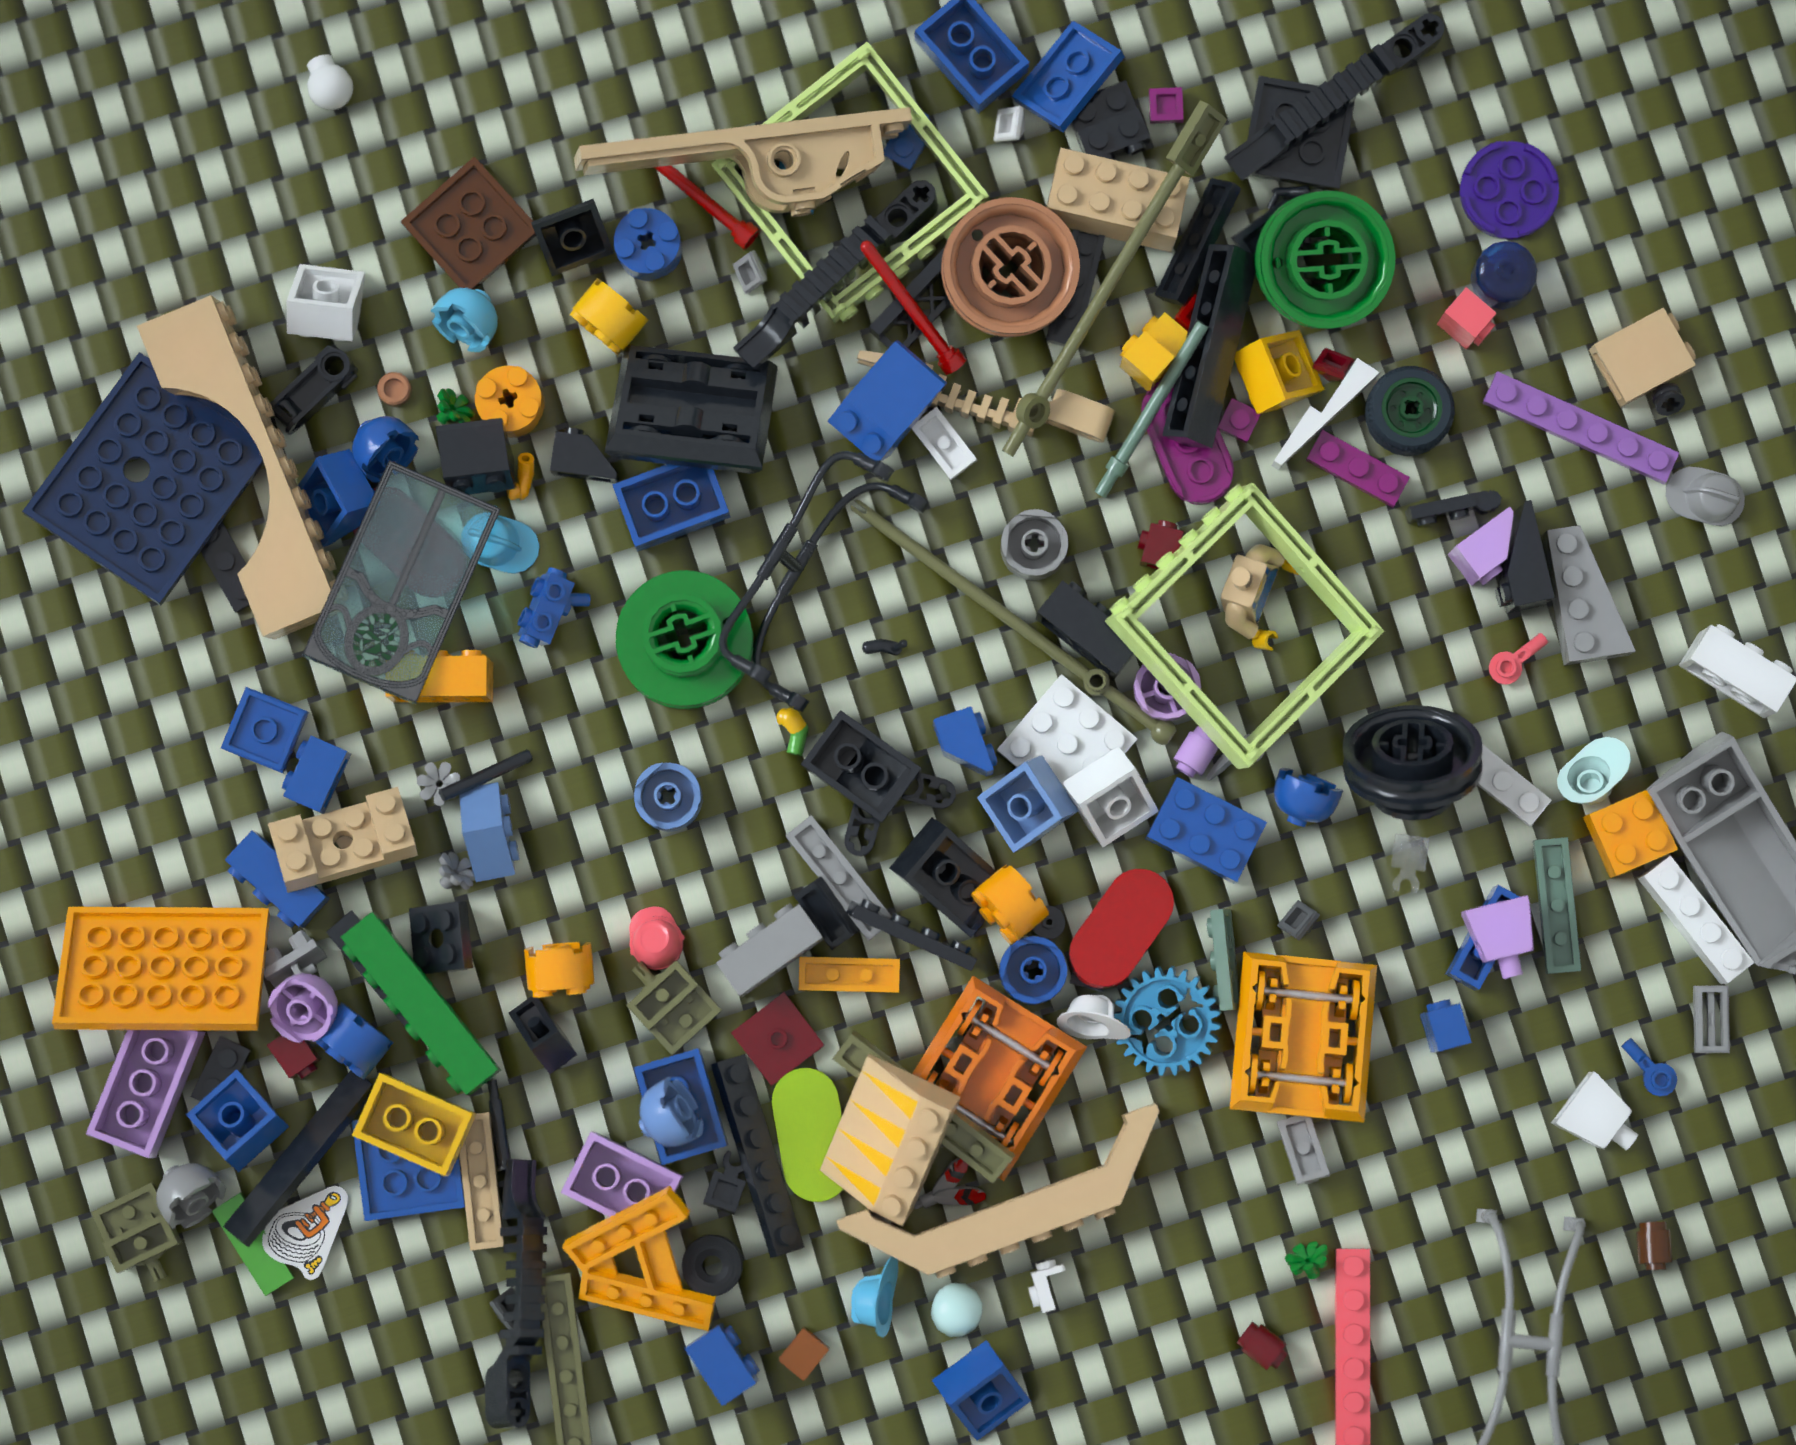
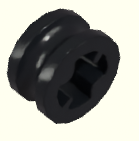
M1665 383L1658 386L1651 395V400L1657 412L1663 416L1679 412L1685 404L1680 388L1674 383Z

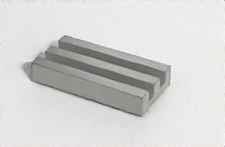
M1693 986L1694 1053H1730L1729 986ZM1702 992H1706L1707 1046H1703ZM1714 992H1720L1721 1046H1715Z

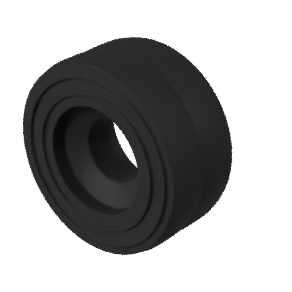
M706 1235L696 1239L688 1246L682 1258V1273L686 1283L695 1292L711 1296H719L730 1291L738 1283L743 1271V1259L738 1247L731 1240L720 1235ZM714 1255L721 1260L722 1269L720 1273L709 1275L704 1271L703 1261L706 1257Z

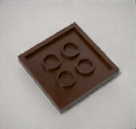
M475 156L400 221L459 288H471L474 290L536 236L531 224L533 220Z

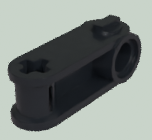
M327 345L314 358L315 361L270 402L274 415L286 427L285 432L288 435L300 429L342 388L345 390L358 378V368L354 365L352 359L336 345L331 347ZM335 360H343L344 368L342 372L338 375H331L329 373V365ZM284 408L292 414V417L284 411Z

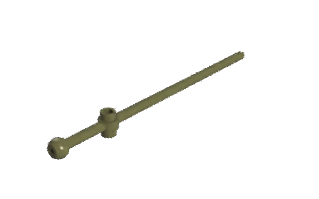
M853 500L867 511L866 514H863L857 508L850 505L854 513L1083 680L1084 689L1088 694L1106 697L1151 731L1152 739L1160 745H1167L1175 735L1177 729L1172 721L1151 718L1141 710L1138 704L1110 685L1109 676L1105 671L1087 668L862 501ZM1093 678H1099L1103 684L1100 687H1093L1090 681Z

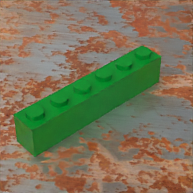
M371 912L341 936V939L345 942V945L341 947L353 963L358 960L366 969L363 976L374 989L380 986L387 995L383 1000L395 1015L398 1013L403 1015L408 1022L404 1026L407 1032L416 1042L420 1039L423 1040L429 1048L425 1054L437 1068L442 1065L450 1074L446 1080L457 1094L463 1091L466 1095H472L501 1071L500 1067L377 913Z

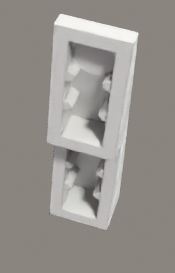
M1357 358L1322 413L1312 406L1308 408L1271 466L1279 470L1371 384L1380 372Z

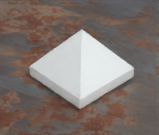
M1024 107L998 109L994 141L1019 140L1025 131Z

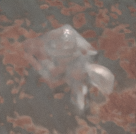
M1395 834L1391 867L1400 868V874L1393 881V891L1398 892L1401 881L1406 879L1412 884L1411 894L1418 892L1419 880L1415 876V872L1426 871L1430 838Z

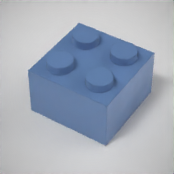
M1043 755L1025 761L977 797L1013 853L1031 846L1079 811Z

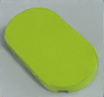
M812 1068L795 1069L779 1080L772 1095V1109L784 1176L790 1189L802 1199L812 1202L827 1201L837 1196L843 1190V1188L820 1171L842 1118L839 1095L835 1084L821 1071Z

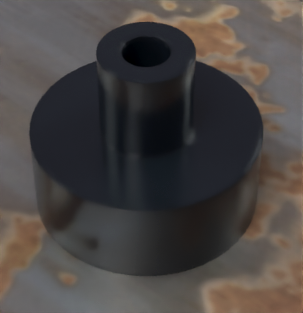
M1046 906L1049 915L1033 928L1037 936L1048 940L1058 937L1065 928V917L1054 906ZM1047 919L1052 921L1051 925L1046 924Z

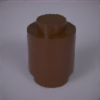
M1666 1222L1639 1223V1231L1636 1232L1638 1264H1645L1646 1271L1666 1270V1263L1673 1262L1670 1230H1667Z

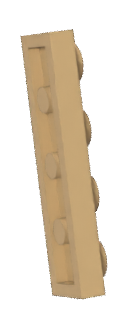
M490 1112L477 1113L459 1153L470 1251L504 1247L505 1244L504 1236H500V1228H503L491 1115Z

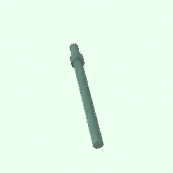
M1197 320L1117 455H1112L1105 466L1108 470L1095 489V492L1100 496L1106 498L1118 477H1123L1129 467L1127 464L1128 460L1209 327Z

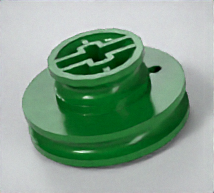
M1339 191L1307 193L1284 203L1267 220L1256 246V275L1265 298L1286 319L1309 328H1340L1365 318L1384 299L1394 276L1395 247L1385 221L1367 202L1354 195ZM1309 237H1311V238H1313V237H1326V238H1328V240H1317V241L1307 242V243L1303 244V250H1302V251H1298L1300 245L1302 244V242H1303L1306 238H1309ZM1340 253L1341 257L1340 265L1298 267L1297 256ZM1274 258H1276V268H1274L1272 264ZM1299 272H1304V278L1307 279V280H1314V281H1317V280H1331V281L1328 282V283L1313 284V285H1312V284H1309V283L1305 282L1304 279L1301 277V275H1300Z
M690 570L663 573L642 584L625 603L616 627L617 655L626 676L633 686L651 701L674 709H697L711 705L727 696L745 675L744 672L732 667L731 662L725 659L719 649V637L723 628V621L729 618L741 601L737 594L719 579L705 573ZM745 608L729 633L727 646L734 655L738 654L751 661L753 630ZM688 611L695 613L698 617L689 619L687 614H679L678 612ZM673 613V616L666 621L668 627L659 629L664 619ZM681 628H687L689 635L707 629L705 632L690 636L692 645L681 648L679 641L660 646L677 640L676 631Z

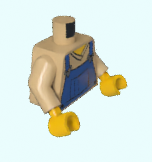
M1262 544L1253 546L1246 556L1236 555L1220 599L1225 612L1226 624L1247 639H1252V644L1255 648L1271 651L1273 648L1268 645V638L1278 639V634L1275 631L1258 629V622L1279 567L1281 566L1287 572L1299 574L1277 549Z

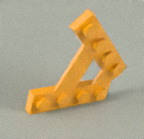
M671 1186L566 1239L562 1248L582 1271L578 1299L709 1331L712 1324L716 1297L683 1289L666 1233V1229L687 1219L690 1210ZM635 1246L644 1279L618 1273L613 1256Z

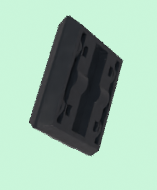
M635 345L626 347L622 355L605 453L618 459L751 474L762 471L778 366L767 360L754 370L741 357Z

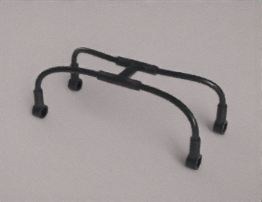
M841 451L831 455L821 465L792 520L786 524L756 573L758 575L727 619L719 637L720 652L725 659L731 662L732 667L757 680L769 691L770 695L803 713L809 701L777 683L772 684L768 680L772 673L761 666V651L767 630L783 598L788 596L795 582L800 577L818 547L816 544L836 515L851 500L868 491L879 490L887 492L890 497L906 504L921 514L924 513L930 503L922 496L914 492L911 493L897 485L881 482L863 484L848 492L833 506L821 521L810 540H806L796 558L793 557L786 549L798 531L797 526L818 485L832 465L840 460H851L854 465L872 473L877 478L885 482L889 481L895 470L879 460L876 461L862 453L856 454L849 451ZM780 562L788 571L776 589L778 592L761 623L754 643L751 662L738 654L734 655L730 652L727 646L728 636L733 625L759 590L764 580H768L775 566Z

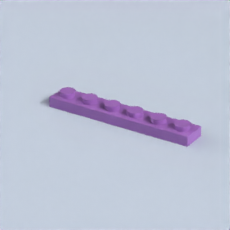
M1498 371L1495 373L1482 402L1489 407L1662 484L1667 482L1679 455V452Z

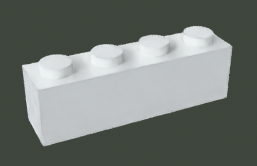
M1671 856L1661 859L1638 877L1641 884L1720 984L1729 983L1755 963Z

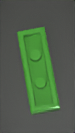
M240 1192L212 1210V1213L261 1291L267 1296L294 1279L295 1276L287 1264L274 1260L266 1253L262 1243L263 1233L266 1234L264 1230L248 1248L223 1227L246 1199L243 1193Z

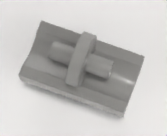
M303 930L290 937L289 942L294 950L283 956L277 947L266 951L264 977L275 988L290 976L300 973H316L318 970L315 965L327 958L321 946Z

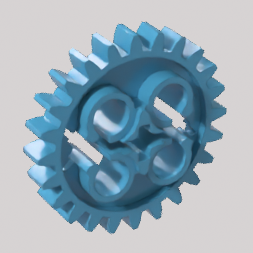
M1158 966L1155 968L1154 977L1145 970L1142 972L1143 982L1135 977L1130 980L1134 990L1127 987L1122 988L1121 991L1127 999H1117L1115 1001V1004L1122 1008V1011L1115 1012L1114 1018L1121 1020L1131 1031V1035H1141L1145 1031V1027L1140 1026L1135 1020L1136 1011L1145 1010L1150 1013L1152 1018L1151 1025L1148 1027L1150 1031L1162 1021L1161 1013L1166 1017L1180 1006L1178 1003L1173 1006L1163 1003L1161 992L1164 989L1173 990L1177 995L1178 1001H1183L1186 997L1187 989L1190 988L1191 1000L1197 1002V1004H1203V1007H1192L1189 1011V1015L1197 1018L1199 1022L1197 1031L1190 1032L1183 1027L1182 1019L1186 1014L1183 1011L1171 1022L1172 1027L1166 1025L1154 1035L1155 1038L1160 1036L1170 1038L1173 1043L1171 1052L1165 1053L1160 1051L1156 1040H1152L1148 1044L1146 1053H1144L1143 1042L1135 1037L1130 1036L1127 1039H1120L1116 1042L1117 1045L1127 1043L1129 1046L1123 1054L1124 1056H1129L1132 1053L1137 1055L1134 1061L1135 1066L1143 1060L1147 1062L1146 1072L1148 1073L1154 1065L1158 1066L1160 1076H1163L1167 1067H1170L1173 1075H1177L1179 1065H1182L1188 1072L1192 1069L1190 1060L1199 1065L1203 1062L1200 1052L1208 1055L1212 1053L1213 1050L1207 1042L1217 1043L1219 1040L1216 1035L1211 1033L1212 1030H1218L1222 1027V1024L1213 1021L1214 1017L1221 1014L1220 1010L1211 1009V1005L1217 1000V997L1207 998L1205 996L1210 986L1207 985L1200 989L1197 986L1200 976H1196L1192 981L1187 980V969L1180 976H1176L1175 968L1171 966L1167 975H1164L1161 967Z

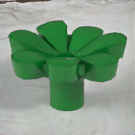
M442 388L437 395L440 400L438 409L441 411L436 416L437 420L443 425H446L450 420L458 421V423L471 422L470 418L475 414L471 408L465 406L469 403L467 397L461 394L456 398V394L452 389L447 388L445 390Z
M1313 1241L1308 1243L1305 1249L1304 1245L1299 1243L1293 1248L1295 1254H1287L1285 1256V1261L1290 1265V1270L1294 1275H1300L1305 1271L1309 1279H1316L1320 1276L1319 1268H1325L1328 1264L1326 1257L1329 1254L1328 1246L1326 1244L1319 1246L1318 1242Z

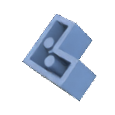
M498 782L480 785L460 794L462 834L475 881L480 882L515 875L514 861L520 860L516 840L510 841L509 836L513 835V828L510 816H506L511 814L508 794H501Z

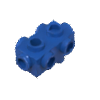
M549 567L546 574H542L541 578L537 577L530 591L533 599L529 608L525 607L519 617L518 626L521 627L518 636H521L519 641L533 648H538L539 645L550 644L561 616H567L571 606H589L590 594L571 593L575 583L567 580V574L563 571Z

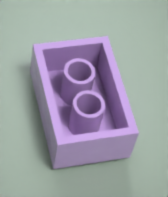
M591 1131L561 1193L611 1217L669 1186L676 1193L684 1175L597 1132Z

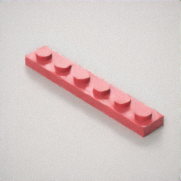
M1335 1248V1445H1370V1249Z

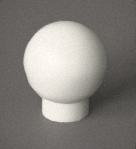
M328 54L317 56L308 62L307 67L311 75L309 76L307 86L311 100L318 107L326 110H335L343 107L350 100L353 93V82L346 70L335 65L332 56Z

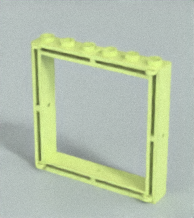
M866 42L763 124L804 120L866 70L897 109L910 107L912 121L909 124L965 195L884 258L900 280L910 271L908 266L918 258L923 261L936 251L934 245L943 238L948 240L958 222L978 205L990 201V197L879 55ZM731 158L715 160L711 165L799 279L802 280L804 274L809 269L812 271L813 268L771 214L756 206L749 198L744 180L737 172L740 170L738 164ZM872 267L838 295L834 296L831 292L833 298L826 303L822 299L819 304L834 323L840 319L842 322H845L858 312L856 306L865 299L871 302L884 291L882 286L886 283L874 267Z
M1254 483L1242 487L1238 484L1224 496L1227 501L1219 509L1215 506L1208 511L1201 519L1204 524L1197 531L1191 529L1179 540L1181 547L1175 553L1169 551L1156 563L1158 569L1151 576L1146 574L1133 585L1136 591L1128 599L1125 596L1120 598L1110 608L1112 614L1105 620L1110 628L1237 769L1249 768L1384 632L1381 626ZM1244 513L1351 633L1246 739L1243 738L1138 620Z

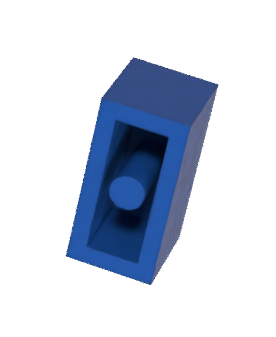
M310 735L309 740H303L298 748L296 758L299 759L295 771L290 770L284 779L282 789L285 790L283 797L324 814L351 757V753Z
M1450 999L1426 1005L1428 1012L1421 1013L1420 1017L1431 1053L1472 1043L1460 1003L1451 1005Z

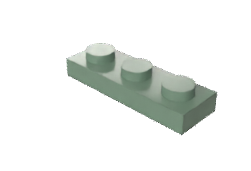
M1231 909L1210 910L1211 918L1207 919L1208 936L1213 938L1214 951L1210 953V964L1212 970L1216 971L1217 985L1213 987V996L1217 997L1215 1003L1219 1005L1220 1011L1238 1010L1239 983Z

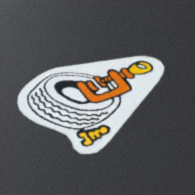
M338 1186L328 1187L280 1209L265 1227L264 1231L266 1234L263 1233L262 1243L266 1253L278 1262L299 1268L308 1280L318 1278L323 1270L347 1207L348 1195L346 1191Z

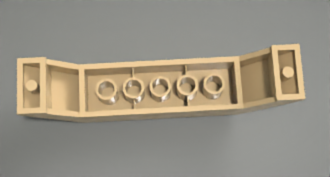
M1150 1104L1121 1115L1124 1124L1104 1165L917 1234L872 1216L868 1208L838 1219V1227L851 1236L927 1275L936 1273L938 1279L956 1272L955 1265L967 1261L969 1267L987 1261V1253L999 1249L1000 1254L1003 1255L1019 1249L1018 1242L1031 1238L1032 1242L1036 1243L1052 1237L1050 1231L1052 1229L1062 1226L1065 1231L1080 1227L1084 1225L1082 1218L1094 1214L1097 1220L1116 1213L1114 1207L1120 1205L1125 1196L1158 1116L1157 1104Z

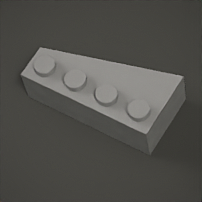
M1581 526L1547 530L1541 537L1555 597L1552 601L1563 665L1629 656L1636 652Z

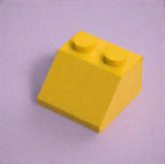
M1300 330L1260 338L1236 351L1234 360L1237 370L1243 379L1250 402L1254 406L1257 415L1278 410L1325 390L1318 372L1312 368L1314 363Z

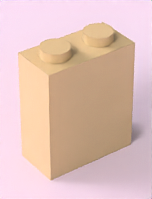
M1664 307L1597 342L1589 349L1620 408L1655 390L1658 386L1689 372L1696 366L1693 361L1696 359L1691 345L1688 342L1683 343L1677 332L1680 330L1676 318L1672 313L1667 314Z

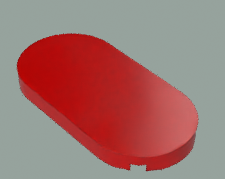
M1132 869L1122 873L1113 881L1077 931L1070 944L1069 956L1071 967L1080 981L1093 988L1117 986L1130 976L1172 914L1174 897L1169 884L1163 877L1147 869Z

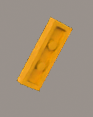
M799 957V991L899 993L900 959Z

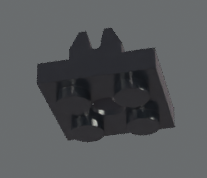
M467 901L409 908L413 960L425 975L456 972L473 968ZM435 929H440L444 936V941L440 948L434 947L431 941V935Z

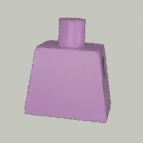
M1528 895L1461 912L1482 962L1498 959L1503 979L1523 974L1518 954L1533 950Z

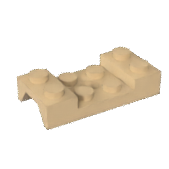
M398 787L366 795V802L302 820L301 815H296L268 823L287 892L290 893L418 856ZM342 836H348L353 839L352 844L345 849L337 848L334 845L335 841Z

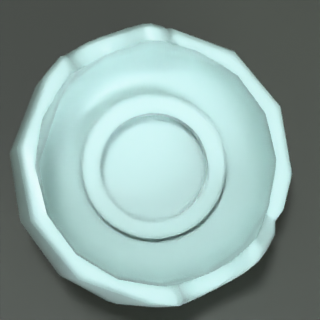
M951 1283L944 1286L935 1295L931 1308V1317L940 1332L949 1337H963L978 1326L982 1316L983 1304L975 1289L965 1283Z

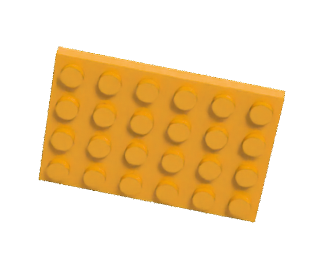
M68 907L52 1019L54 1029L258 1031L270 922L269 908Z

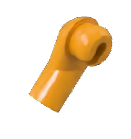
M521 453L518 456L515 489L507 490L510 500L520 499L522 501L529 495L534 477V456L531 453Z

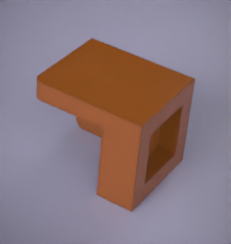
M803 1327L779 1357V1361L801 1380L805 1381L829 1351L830 1347L806 1327Z

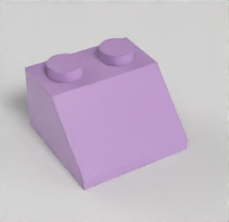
M1508 507L1456 545L1448 554L1471 586L1478 581L1484 586L1503 571L1500 565L1508 556L1514 514L1511 507Z

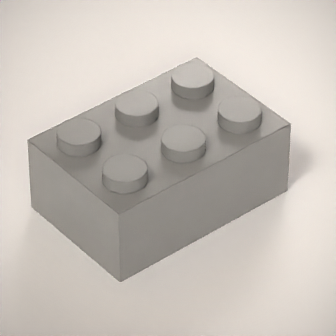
M790 903L774 914L777 919L767 927L763 923L759 924L746 934L749 940L738 946L734 942L719 953L722 959L716 962V964L740 997L743 998L824 940L799 904L794 908Z

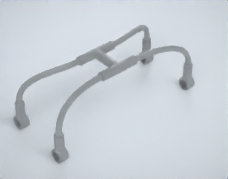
M1477 1208L1476 1222L1491 1224L1498 1241L1504 1270L1506 1297L1505 1309L1502 1310L1499 1347V1384L1490 1418L1477 1445L1488 1444L1497 1424L1506 1393L1508 1374L1512 1368L1513 1348L1548 1351L1546 1375L1548 1376V1403L1554 1445H1563L1556 1389L1557 1377H1559L1564 1323L1562 1308L1568 1279L1586 1226L1584 1218L1564 1216L1563 1230L1575 1231L1561 1272L1554 1310L1550 1314L1549 1337L1514 1334L1516 1310H1514L1513 1273L1506 1238L1497 1217V1210Z

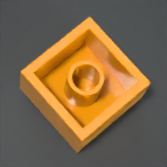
M1647 790L1583 817L1610 878L1678 850L1666 822Z

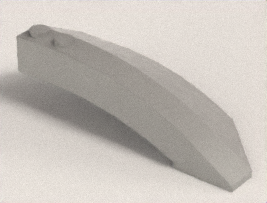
M1720 732L1694 748L1646 790L1710 897L1755 964L1769 969L1773 968L1796 974V840L1765 792L1735 738L1725 732Z

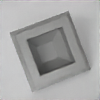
M755 250L750 251L733 264L745 294H749L767 281L766 267Z

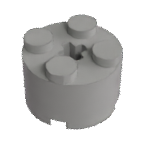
M1039 509L1026 510L1012 518L1004 528L1001 539V555L1008 570L1016 576L1026 580H1042L1055 574L1065 560L1068 550L1067 532L1061 522L1051 513ZM1031 538H1037L1038 544L1043 545V547L1038 548L1037 552H1031L1030 547L1025 546V544L1031 542Z

